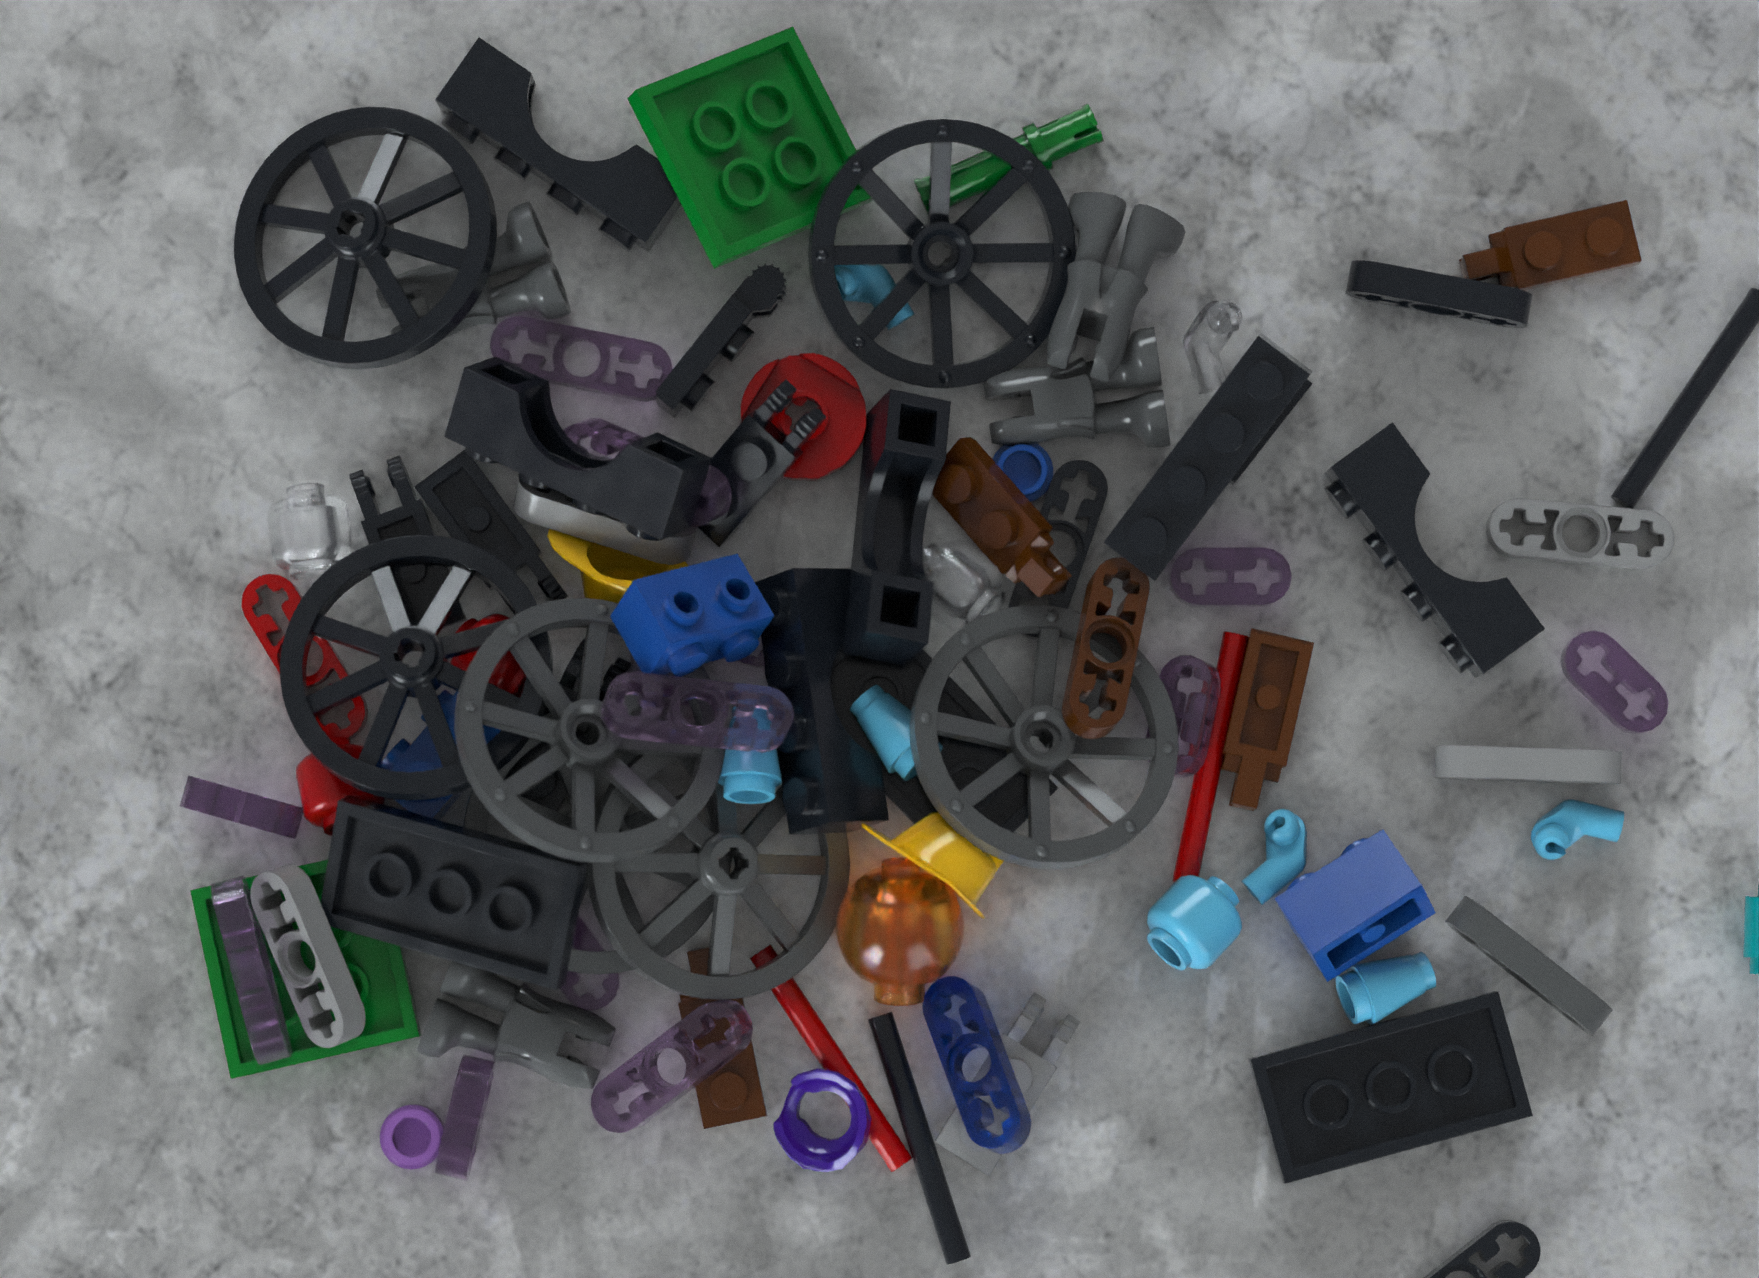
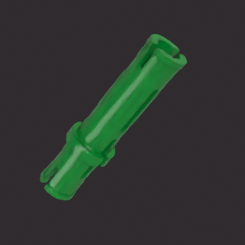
M1088 104L1042 126L1036 127L1034 122L1023 126V134L1012 138L1037 157L1048 171L1053 169L1052 162L1095 143L1104 142L1101 130L1096 127L1098 125L1096 118ZM985 151L951 165L949 207L986 192L1010 167ZM930 175L913 180L927 214L929 208Z

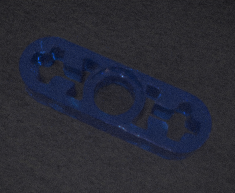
M943 977L935 981L928 988L923 999L922 1009L966 1131L973 1142L997 1154L1014 1152L1025 1143L1030 1134L1031 1116L986 997L978 987L960 977ZM954 994L965 1001L967 1000V1003L959 1007V1015L963 1025L977 1033L963 1034L960 1024L944 1015L945 1012L952 1008L950 997ZM976 1048H986L991 1057L988 1073L978 1081L968 1082L962 1070L965 1057ZM990 1095L996 1109L1010 1115V1118L1002 1123L1004 1132L1002 1135L999 1136L987 1130L986 1127L995 1122L994 1114L990 1104L978 1097Z

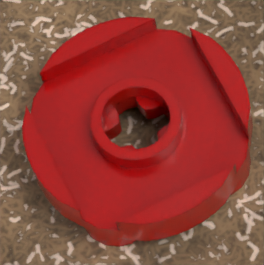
M816 353L789 355L764 365L750 380L740 405L741 423L750 413L758 409L784 380L789 381L797 389L793 399L771 421L781 432L788 436L792 431L790 428L793 419L786 414L791 404L802 407L806 404L807 400L812 401L827 417L801 447L803 454L782 478L793 481H820L845 467L858 452L866 431V402L854 376L837 361Z

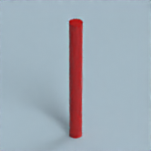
M1223 632L1172 879L1174 882L1182 876L1195 875L1199 877L1224 758L1222 751L1248 641V636Z
M770 944L752 956L750 960L757 968L769 962L778 954ZM792 977L771 989V992L824 1070L839 1072L855 1082L866 1098L871 1116L868 1138L889 1170L893 1172L910 1161L912 1156L794 978Z

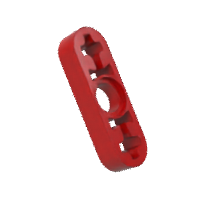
M265 574L255 578L247 585L242 595L241 604L244 616L280 674V658L285 635L275 646L271 640V634L283 631L276 619L271 615L264 614L260 617L258 616L256 608L260 607L263 603L260 592L268 587L276 594L283 593L284 591L287 592L289 599L284 601L281 607L289 622L303 596L298 588L286 578L276 574ZM314 636L312 641H315L320 646L323 653V662L316 673L306 676L307 688L323 683L334 670L340 677V680L349 676L348 670L331 642ZM362 694L351 699L355 708L347 714L351 724L344 729L334 722L325 725L321 717L327 712L315 717L321 729L328 737L345 736V738L352 739L361 733L368 720V706Z

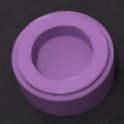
M418 1104L405 1105L391 1112L384 1120L380 1130V1144L383 1153L389 1161L404 1169H419L431 1164L441 1154L446 1141V1131L441 1118L432 1109Z

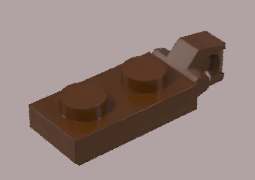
M1627 200L1505 227L1500 232L1489 234L1490 249L1465 254L1462 256L1463 259L1459 260L1462 275L1465 279L1484 281L1498 277L1499 285L1524 291L1635 266L1642 262Z
M972 437L959 438L946 454L945 463L937 477L932 495L1002 575L1005 574L1013 583H1020L1022 581L1037 597L1057 594L1072 575L1049 550L1055 543L1049 534L1053 527L975 439H972Z
M1251 628L1222 754L1225 755L1221 770L1236 773L1229 806L1254 811L1258 806L1263 780L1278 783L1281 770L1286 767L1313 651V642Z
M709 946L687 951L690 971L707 976ZM680 995L681 1002L678 1005L704 1129L767 1116L744 999L714 1000Z

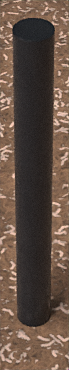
M1752 287L1611 495V498L1621 506L1631 509L1635 507L1759 323L1758 289Z
M889 1012L868 1019L946 1264L949 1265L971 1257L893 1013Z

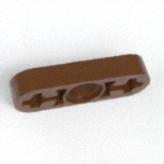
M1115 557L1104 561L1088 581L1062 702V716L1066 725L1073 733L1086 739H1098L1109 734L1121 720L1126 710L1150 584L1148 576L1123 557ZM1113 578L1122 580L1123 591L1129 593L1117 608L1116 616L1105 615L1111 608L1113 589L1108 587ZM1097 633H1106L1116 638L1122 648L1121 659L1117 662L1107 663L1096 658L1090 649V637ZM1096 679L1107 680L1101 688L1098 701L1099 707L1107 711H1103L1098 719L1088 716L1089 706L1081 703L1086 700L1094 689Z

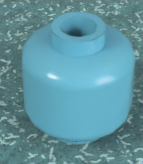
M1186 875L1178 878L1148 911L1147 924L1150 930L1147 935L1148 943L1162 960L1180 971L1185 970L1187 967L1196 970L1210 967L1241 932L1242 921L1235 908L1239 903L1238 896L1228 884L1214 876H1211L1208 880L1195 875Z

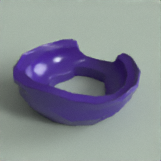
M817 1068L799 1073L791 1079L792 1086L786 1097L783 1110L779 1118L773 1123L776 1139L787 1156L803 1169L819 1172L841 1170L864 1148L868 1141L871 1116L866 1098L855 1082L839 1072ZM829 1091L836 1093L845 1100L850 1109L851 1122L850 1127L843 1136L834 1139L821 1137L811 1129L804 1119L800 1118V1104L806 1092Z

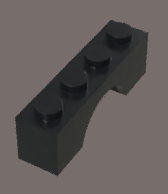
M478 38L435 99L440 110L446 114L441 123L455 135L472 145L479 136L499 151L495 155L494 160L517 177L525 180L531 172L551 185L546 195L570 213L577 216L581 209L584 208L601 219L603 223L598 230L620 247L630 251L636 243L649 252L681 206L658 158L637 144L620 155L600 161L576 160L555 151L540 137L534 127L532 101L536 84L532 73L481 38Z
M1259 334L1103 543L1156 581L1312 373V370L1265 335Z
M496 356L464 367L444 436L464 446L465 453L471 458L485 463H500L519 472L518 477L522 482L536 488L554 489L573 498L572 503L578 509L595 515L607 514L627 524L626 528L631 534L649 541L664 540L691 527L712 460L711 457L658 432L628 444L616 458H604L593 455L577 446L559 425L551 403L549 381Z
M890 389L866 414V431L863 443L843 654L904 665L929 642L934 582L928 580L924 572L922 555L923 534L931 494L946 460L951 401Z
M1393 422L1325 472V475L1331 482L1325 488L1331 502L1346 519L1355 514L1369 533L1362 540L1366 549L1383 570H1387L1391 566L1394 567L1407 585V587L1400 591L1403 599L1422 622L1429 617L1433 620L1445 637L1438 642L1439 647L1459 673L1469 669L1475 678L1479 677L1545 630L1507 577L1487 582L1462 580L1440 569L1427 556L1416 532L1415 508L1420 491L1430 472Z
M792 568L755 582L774 614V617L761 634L765 662L764 672L768 683L774 724V738L782 779L783 804L786 809L789 835L851 832L863 828L861 827L862 823L871 826L889 820L880 757L862 748L849 736L837 716L831 695L833 662L839 649L844 644L851 569Z

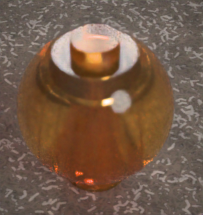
M906 857L887 858L882 860L880 868L870 870L857 879L844 895L836 919V936L841 954L851 970L861 979L874 984V1000L876 1002L891 1006H909L922 1003L925 1000V984L941 978L955 962L963 943L964 917L955 893L946 882L927 870L920 868L919 865Z

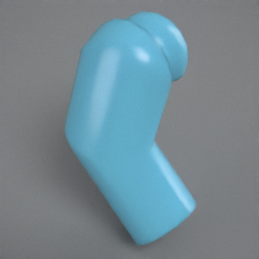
M880 264L834 265L837 285L843 301L871 303L875 308L896 285L888 270ZM908 302L886 326L888 331L915 314Z
M1574 799L1564 800L1537 820L1531 831L1532 844L1541 857L1547 860H1555L1566 854L1565 850L1584 835L1617 842L1623 827L1624 811Z
M1275 810L1266 818L1264 823L1266 861L1242 880L1248 891L1261 905L1304 870L1307 863V830L1302 819L1290 810Z

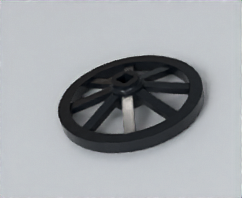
M362 107L335 112L302 127L283 141L263 162L249 184L240 205L234 235V259L240 287L248 305L264 327L285 346L311 361L330 367L361 370L397 364L419 355L444 339L467 316L478 300L487 282L495 256L497 241L495 205L489 185L475 160L451 134L434 122L411 112L387 107ZM385 135L358 196L352 197L328 147L356 137ZM407 140L417 142L437 153L453 170L449 174L379 205ZM311 159L334 208L330 213L278 206L273 205L287 180L300 166ZM464 192L469 214V236L466 250L394 228V223ZM363 222L360 230L361 234L355 238L350 236L352 227L357 223ZM265 226L325 235L323 240L267 282L262 259ZM392 250L459 270L453 284L444 297L421 319L386 261ZM338 257L322 337L302 329L289 320L277 303ZM359 268L368 269L403 330L374 340L344 341Z
M951 119L923 120L898 126L872 138L850 155L834 173L821 195L813 216L808 247L809 274L818 306L835 336L854 356L875 371L901 382L927 388H957L982 383L998 374L1011 370L1030 356L1050 334L1054 318L1067 287V265L1074 262L1076 256L1075 234L1067 203L1059 186L1038 158L1023 145L993 128L978 123ZM952 142L981 149L1010 167L953 224L949 223ZM931 143L928 223L923 224L872 169L889 156L901 150L920 144ZM1026 183L1042 210L1047 226L1049 243H972L969 236ZM857 184L909 238L907 244L834 246L841 212ZM940 241L946 248L950 249V257L946 258L939 266H936L929 260L928 250L933 243ZM1049 262L1047 280L1042 296L1026 323L969 270L972 263ZM908 264L910 269L862 323L858 325L842 299L837 285L834 265ZM924 283H928L933 365L903 359L887 351L874 341ZM949 284H956L1012 338L996 350L982 357L954 364Z
M406 535L378 541L352 552L326 570L313 583L302 597L287 627L280 658V682L285 707L294 729L308 751L325 769L343 782L361 791L390 799L427 800L445 797L472 787L462 767L455 741L436 690L443 684L458 692L466 671L448 663V659L478 651L487 638L508 619L437 638L474 575L497 590L511 605L516 614L538 605L525 583L504 562L491 553L458 539L435 535ZM418 563L441 564L453 567L418 626H411L391 568ZM372 575L392 633L385 637L326 617L325 615L345 592ZM548 631L529 638L553 673V654ZM314 636L380 658L379 661L308 695L306 667ZM409 652H421L422 656L418 661L419 665L410 668L409 665L402 663L403 658ZM527 676L520 698L488 683L483 700L541 717L546 707L543 698L537 693ZM389 682L359 759H356L339 748L326 735L315 717ZM407 697L417 698L442 763V768L420 772H400L379 768ZM500 730L486 744L497 771L507 765L521 751L530 737Z

